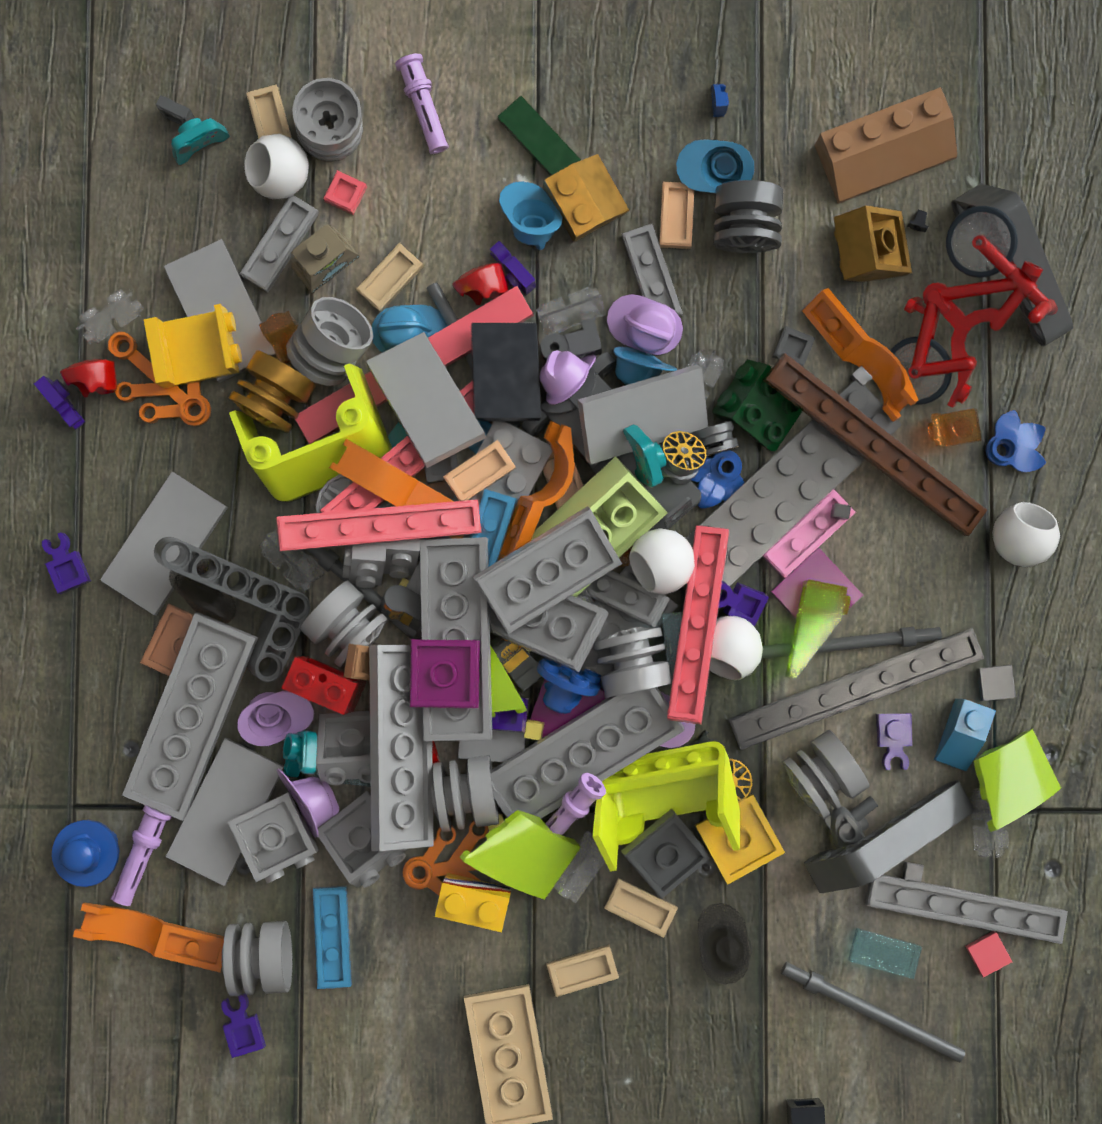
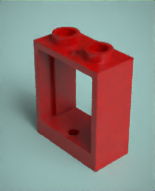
M309 656L294 658L282 689L345 715L354 712L367 681L344 677V671Z

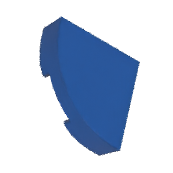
M724 84L711 85L713 117H724L727 112L729 101Z

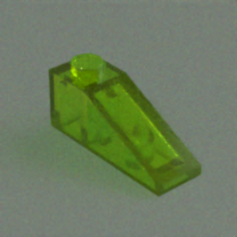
M810 579L803 581L785 674L786 678L793 679L798 677L841 621L842 615H847L851 597L846 595L848 587Z

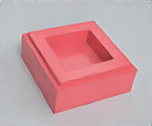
M337 170L323 199L326 203L354 215L367 189V185Z
M995 931L965 946L983 978L1012 963L1008 952Z

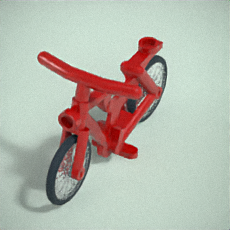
M976 206L959 214L947 232L946 250L952 264L968 276L984 278L1001 272L1006 278L952 287L935 282L925 288L923 299L918 296L911 298L904 308V311L908 313L918 311L924 314L919 336L906 338L898 342L890 350L899 359L909 376L918 397V401L914 405L928 404L938 399L947 390L952 373L958 372V383L947 405L953 408L957 402L964 404L972 390V386L968 385L967 382L977 365L975 357L967 354L965 341L969 331L977 324L990 322V328L994 331H999L1026 297L1035 305L1028 314V319L1031 323H1039L1046 315L1051 316L1058 311L1055 301L1048 299L1037 288L1036 282L1043 269L1027 261H1024L1020 269L1012 262L1018 245L1017 231L1009 216L997 208ZM1013 291L1000 309L986 308L975 310L967 316L952 301L961 298ZM940 313L954 328L951 337L952 359H950L947 351L934 340Z

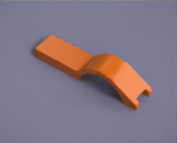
M829 288L822 290L802 310L842 361L850 362L858 367L862 366L873 377L872 379L879 387L883 396L884 404L882 409L893 422L901 417L900 411L907 404L912 406L918 401L909 376L899 359L887 347L866 334Z
M550 421L544 438L551 445L554 454V471L550 481L542 490L530 496H520L510 520L498 560L531 541L544 507L552 505L564 496L572 483L575 464L570 427L562 424L560 426Z
M348 439L343 443L347 449L338 464L332 462L329 467L396 507L454 502ZM456 535L449 537L452 539L463 538L464 535Z
M91 903L82 904L80 911L86 913L81 929L75 928L73 937L88 941L107 940L143 949L154 957L221 972L224 936L164 922L159 918L135 910Z

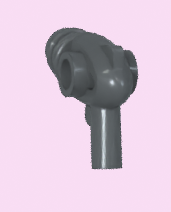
M871 796L851 811L843 806L838 810L834 808L831 815L824 819L825 824L831 831L836 848L856 844L864 838L863 830L869 827L865 816L878 807V804Z

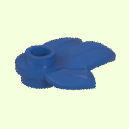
M1015 410L1009 411L997 420L995 436L986 445V455L997 466L1010 465L1019 472L1035 471L1046 464L1043 456L1034 450L1041 442L1046 428L1034 423L1020 424L1017 412ZM998 445H1003L1006 448L1005 456L997 453Z
M726 450L715 453L712 458L706 457L696 477L691 479L698 482L697 488L701 492L702 498L700 503H698V507L709 508L719 504L722 500L725 502L745 483L740 476L742 462L735 452ZM724 461L731 462V469L728 472H723L721 469Z

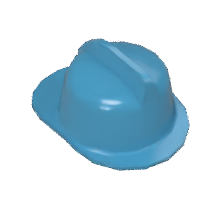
M695 140L682 149L676 162L677 174L681 182L688 188L700 192L715 193L716 187L723 183L752 180L754 174V160L750 152L742 145L729 141Z
M524 181L513 182L505 186L501 191L499 203L511 223L515 238L521 243L535 245L538 250L544 249L546 242L552 238L554 232L562 225L563 219L549 195L541 187Z
M393 306L379 313L372 323L373 343L383 353L425 332L427 337H430L447 327L439 310L432 306Z
M619 346L615 347L613 351L617 356L616 376L625 385L659 376L663 370H677L676 367L663 363L655 356L634 348Z

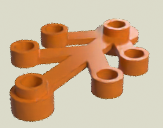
M117 332L110 337L108 341L109 351L118 359H128L154 382L146 384L119 383L115 394L120 400L132 402L138 397L170 396L178 403L166 406H156L153 403L143 404L139 409V416L143 421L152 424L156 423L159 419L181 418L183 422L190 426H200L207 422L211 415V405L201 395L200 381L188 383L187 394L178 386L163 388L155 383L152 363L137 350V343L132 336L125 332ZM123 342L129 343V349L126 352H120L119 350ZM125 387L131 388V394L128 397H122L121 394L122 389ZM194 405H199L201 408L197 416H192L190 413ZM154 408L155 415L150 419L146 418V410Z
M473 820L469 826L468 834L450 859L434 863L445 845L451 844L457 836L455 827L451 825L453 837L450 840H444L440 835L441 827H439L436 833L437 837L434 840V846L429 847L423 856L412 857L405 863L403 879L406 884L413 889L419 890L428 887L437 895H440L443 882L437 878L438 876L450 873L480 880L469 872L476 869L464 863L460 856L465 850L471 852L479 839L486 837L485 835L489 831L488 826H484L485 832L483 834L477 835L473 832V825L475 824ZM421 866L425 869V876L423 878H417L414 875L413 870L415 867Z

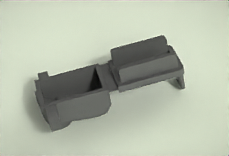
M609 352L601 354L595 359L585 382L576 393L564 402L556 405L549 404L544 400L540 404V421H524L522 428L534 437L543 431L550 421L560 426L562 424L570 427L573 449L597 474L613 458L594 464H589L586 461L577 400L612 390L603 379L616 367V360ZM633 452L617 456L635 476L634 470L637 465ZM666 477L665 479L663 478L662 483L652 488L642 483L668 512L649 531L658 528L669 529L700 503L702 498L701 492L691 480L689 483L676 484L673 483V479Z

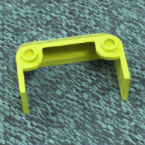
M350 363L344 365L355 397L344 401L337 409L336 421L341 432L284 455H281L278 445L274 440L258 435L251 417L236 410L229 412L248 463L275 499L286 502L296 500L321 490L329 480L340 475L329 467L332 462L338 464L347 449L343 445L346 439L379 458H382L392 449L361 368Z
M713 741L648 753L602 781L606 794L601 799H596L592 837L610 872L617 871L618 846L631 843L644 832L645 821L659 819L670 809H673L677 815L706 810V816L710 824L716 827H723L733 851L740 850V808L729 757L721 743Z

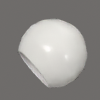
M282 134L262 136L249 147L246 153V178L254 190L264 197L270 199L291 197L304 186L307 180V155L303 148L290 137Z
M1025 502L1006 508L995 521L992 532L994 545L999 555L1009 563L1022 567H1032L1047 561L1058 547L1060 539L1059 527L1055 517L1046 509Z
M658 528L646 532L634 542L629 555L630 565L635 577L641 586L651 593L665 595L679 590L689 581L695 567L694 552L690 543L676 531Z
M738 616L719 617L716 621L709 671L727 679L741 680L750 675L761 662L763 646L760 634L744 618Z

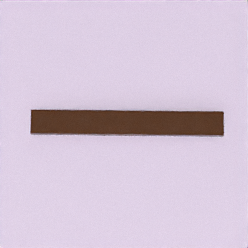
M786 353L780 356L764 378V382L964 536H969L987 512L986 508Z

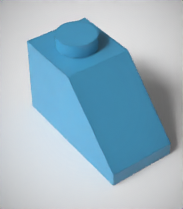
M955 698L934 760L967 771L986 741L996 710L966 699Z

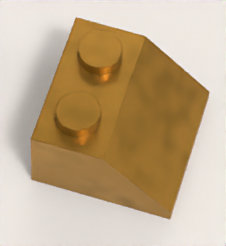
M598 154L569 165L546 178L542 185L544 191L560 211L563 217L562 223L573 242L629 212L625 201Z
M865 205L833 217L835 224L834 235L838 242L841 259L840 269L844 280L866 282L912 274L902 211Z

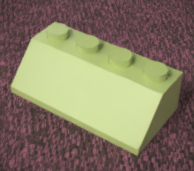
M615 456L534 531L531 541L588 506L617 556L621 557L634 545L637 539L648 532L668 512ZM589 585L574 593L572 596L577 597Z

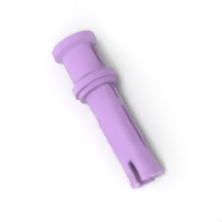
M410 54L397 60L395 66L398 71H401L406 85L404 88L405 95L408 98H412L429 147V153L437 154L447 150L449 145L446 142L430 95L432 84L429 79H426L421 64L423 57L421 54Z
M590 773L581 775L578 781L579 784L573 791H568L563 796L562 805L545 823L553 833L563 835L577 818L585 817L589 813V807L596 799H601L606 794L605 786L600 779Z
M146 805L143 808L145 814L140 826L132 834V840L134 841L132 850L111 896V900L124 906H131L153 849H157L160 846L162 840L159 837L166 821L172 817Z

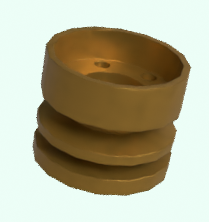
M256 350L246 367L248 372L256 378L255 383L252 384L244 380H238L237 385L247 391L248 395L245 397L232 391L228 398L244 414L269 428L289 433L292 425L281 418L282 414L284 413L297 419L299 414L288 405L290 400L306 404L316 384L278 359L260 350Z

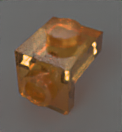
M289 311L273 314L267 321L259 324L263 336L274 348L278 360L285 364L291 362L287 356L286 345L299 325Z
M972 408L945 414H931L932 422L928 423L930 440L932 442L935 441L936 446L946 448L982 441L977 409Z

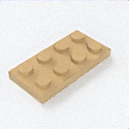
M526 984L464 996L485 1123L532 1124L553 1120L530 985Z

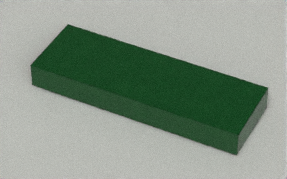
M522 96L518 97L497 116L498 121L549 176L573 163L581 161Z

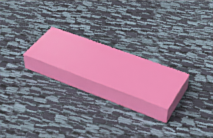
M834 489L763 555V558L783 579L847 521L830 517L834 503L848 505ZM852 508L850 511V517H852L856 513Z

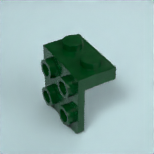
M747 359L736 371L735 378L727 390L719 396L717 405L712 413L721 420L732 421V423L740 426L767 450L776 451L802 413V410L763 381L772 369L770 365Z

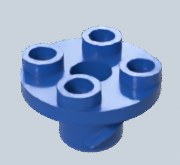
M547 658L541 659L536 668L537 672L549 681L544 683L546 692L543 697V703L550 710L557 713H570L579 704L582 695L596 696L601 688V675L589 669H580L578 673Z
M81 820L69 824L57 835L52 847V861L57 873L66 882L80 887L93 886L106 880L115 870L119 860L117 835L106 825L94 820Z

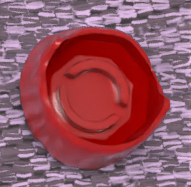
M501 263L485 264L473 268L452 283L453 288L460 296L468 295L476 305H481L483 298L495 299L509 290Z
M103 359L84 360L60 371L66 385L74 384L77 386L85 398L94 391L103 395L117 390L114 361Z

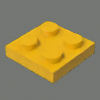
M753 794L748 795L745 800L739 803L740 850L733 851L724 828L711 825L708 818L695 824L727 885L785 853Z

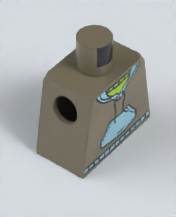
M327 224L292 250L291 264L292 269L311 293H314L360 256L339 230Z

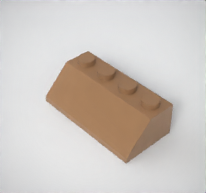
M941 87L822 132L814 145L838 203L957 158L953 115Z

